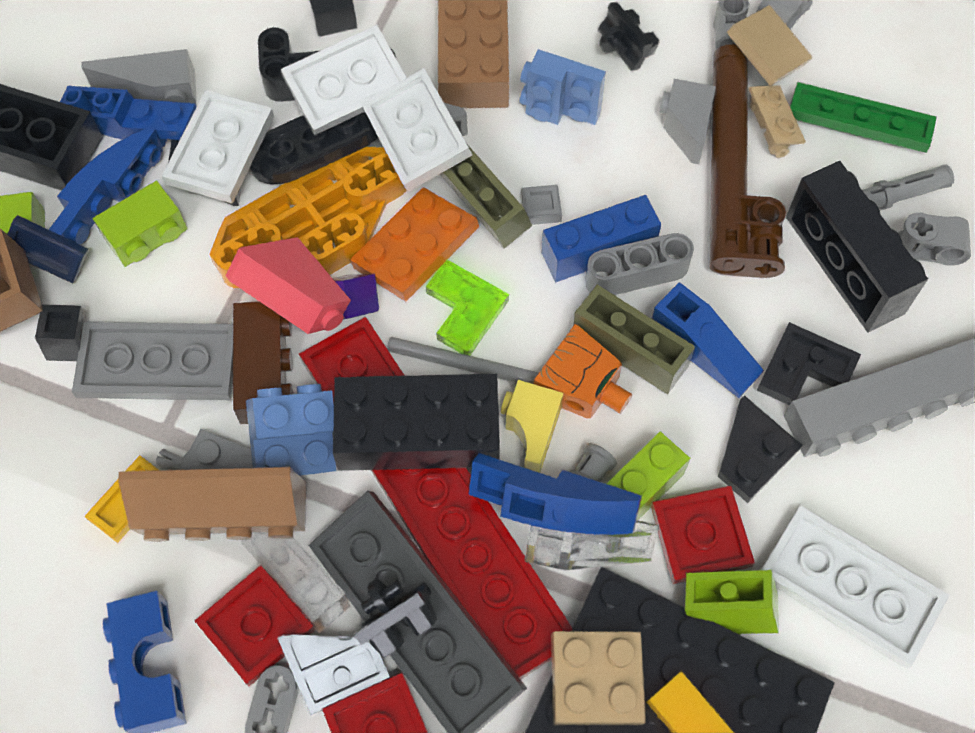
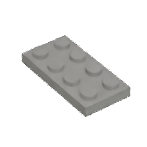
M83 322L80 350L78 351L72 393L76 398L231 400L233 386V324Z

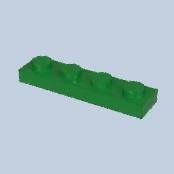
M801 82L796 84L790 109L798 121L927 153L931 146L937 116Z

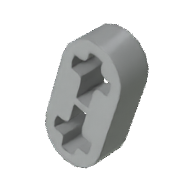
M272 666L261 674L246 720L245 733H257L255 731L257 725H265L269 711L273 712L271 724L277 729L276 733L288 732L299 690L293 673L288 668ZM279 676H283V681L289 686L287 692L280 691L276 704L272 705L273 692L267 688L269 682L276 683Z

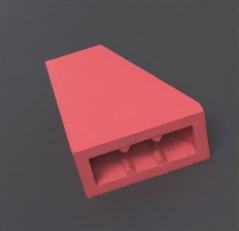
M298 237L240 247L225 275L231 283L307 334L322 330L330 331L336 328L344 318L343 313L351 301Z

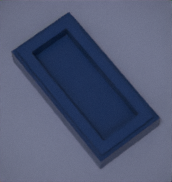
M19 215L12 220L7 234L24 249L28 263L72 284L77 279L89 250Z

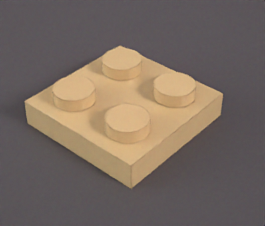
M553 632L551 634L554 725H643L645 723L641 632Z

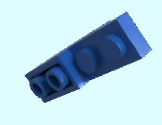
M69 85L60 100L61 103L90 111L102 135L123 140L149 127L155 130L162 147H165L168 139H181L197 108L195 103L134 99L129 91L124 89Z
M148 127L115 143L85 165L58 194L57 197L64 210L49 230L77 244L84 243L90 229L95 224L92 218L107 210L112 199L121 202L136 193L147 172L159 162L163 148L155 130Z
M481 453L472 462L469 495L501 505L500 517L544 529L580 534H632L635 529L641 495L562 470L558 477L554 478Z

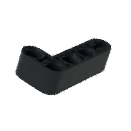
M279 27L267 28L258 37L259 70L266 96L269 99L277 102L294 101L295 99L281 74V69L319 51L292 53L288 33Z

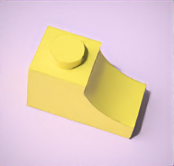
M518 380L514 392H506L501 414L506 415V429L513 431L523 444L526 455L524 468L541 473L562 408L563 393Z

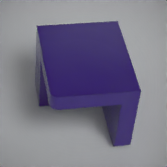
M353 274L333 278L351 299L343 313V319L379 310L375 274Z

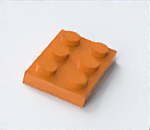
M423 187L350 259L353 268L361 274H375L377 284L407 302L479 228L478 220L475 216Z

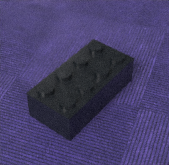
M0 84V171L63 190L67 183L87 164L102 138L91 112Z
M839 160L801 178L786 219L867 333L905 315L926 284L928 277L925 275L922 264L918 260L913 259L904 247L900 235L891 229L881 216L877 204L869 200L860 188L856 176L848 171Z
M497 374L335 377L333 456L338 471L472 468V462L479 453L500 460Z

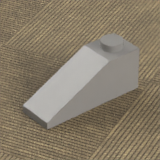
M187 49L81 62L83 72L91 87L128 90L134 99L196 104L195 73Z

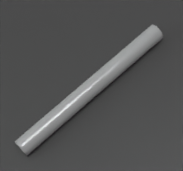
M390 337L387 346L389 352L478 374H497V378L515 383L521 380L534 384V379L539 373L395 337Z

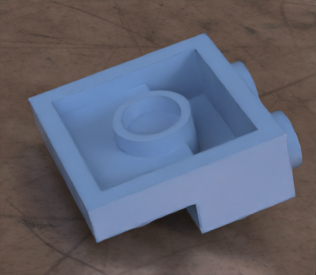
M538 49L533 61H527L521 73L520 82L525 83V86L520 96V104L526 105L527 115L533 116L536 120L542 122L547 121L558 125L562 116L566 115L575 121L596 125L601 114L606 71Z
M321 384L297 386V394L282 395V388L257 390L258 398L246 400L253 468L291 467L299 476L336 471V463L333 456L334 402L332 391L322 392Z

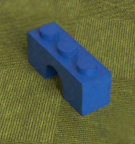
M643 195L543 230L541 253L556 283L587 272L590 256L599 250L659 237L662 224L647 195Z
M153 591L106 603L108 617L103 618V631L106 641L112 643L114 658L109 659L108 669L112 683L118 685L120 700L114 703V713L118 726L120 728L123 727L127 733H153L187 724L180 681L171 674L153 678L146 677L143 671V662L147 653L159 644L173 641L167 600L158 591Z

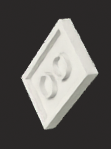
M377 25L281 69V74L314 135L365 112L362 103L406 78Z
M425 68L362 103L391 163L408 192L472 156L469 147Z
M205 90L162 174L164 183L233 204L274 118L272 108Z

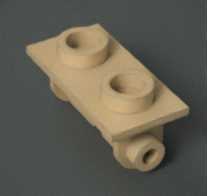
M780 85L749 87V92L752 96L749 107L754 112L761 129H767L764 136L769 145V152L775 154L777 158H781L789 153L788 148L790 145L804 144L806 141Z

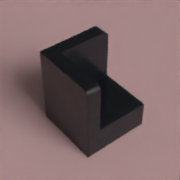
M309 0L319 37L357 28L353 0Z
M42 304L43 311L39 315L35 339L46 361H77L81 344L79 339L84 318L82 307Z

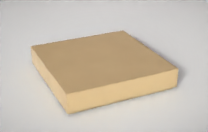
M770 5L734 24L727 31L729 37L770 86L803 67L813 58Z

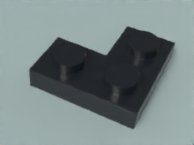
M789 322L757 391L790 406L792 401L797 400L807 376L832 387L849 382L861 354Z

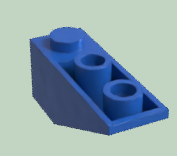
M679 282L654 307L652 319L694 345L695 349L691 361L736 397L740 398L763 373V368L713 308Z

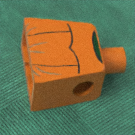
M574 324L534 379L535 385L562 392V408L584 418H591L602 403L621 414L632 397V393L616 384L622 368L620 360L576 324Z

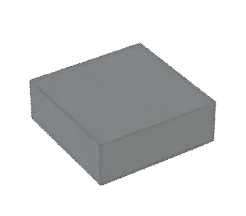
M558 185L522 188L523 207L532 225L562 222Z

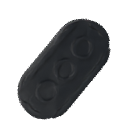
M366 112L317 135L313 134L304 115L266 132L250 166V170L253 176L263 183H288L365 148L378 135Z

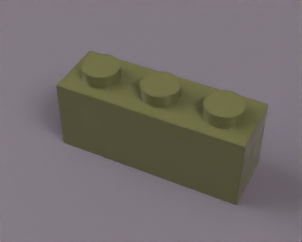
M467 144L472 156L442 172L440 175L505 249L532 227L531 221L524 207Z
M598 284L575 311L573 326L574 324L580 326L620 360L624 367L667 395L689 367L695 349L694 345Z

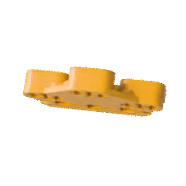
M365 147L303 177L284 183L224 217L209 255L221 274L224 283L229 287L239 288L231 283L225 275L240 247L298 237L328 274L331 275L351 263L350 259L373 237L386 205L402 196L407 190L403 186L383 147Z

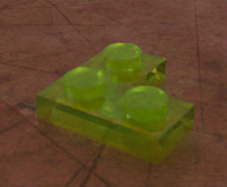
M449 260L438 269L426 286V294L453 308L451 314L436 333L437 340L455 351L469 356L509 302L508 293Z

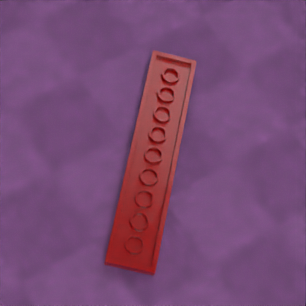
M366 317L299 353L302 363L314 382L321 384L322 392L332 391L333 402L335 377L405 376ZM467 468L370 470L427 561L517 676L523 679L552 660L551 634L553 632H571L572 626L489 501L469 495L471 474Z

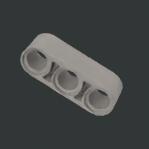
M672 233L599 250L589 258L585 279L586 288L591 293L598 284L613 295L679 280L688 272L694 252L693 243L690 238L683 234ZM668 255H676L681 259H673ZM633 263H640V264H643V265L646 266V267H645V268H638V267H635V266L632 265V264H633ZM604 271L609 273L610 276L603 277L598 275L597 272Z

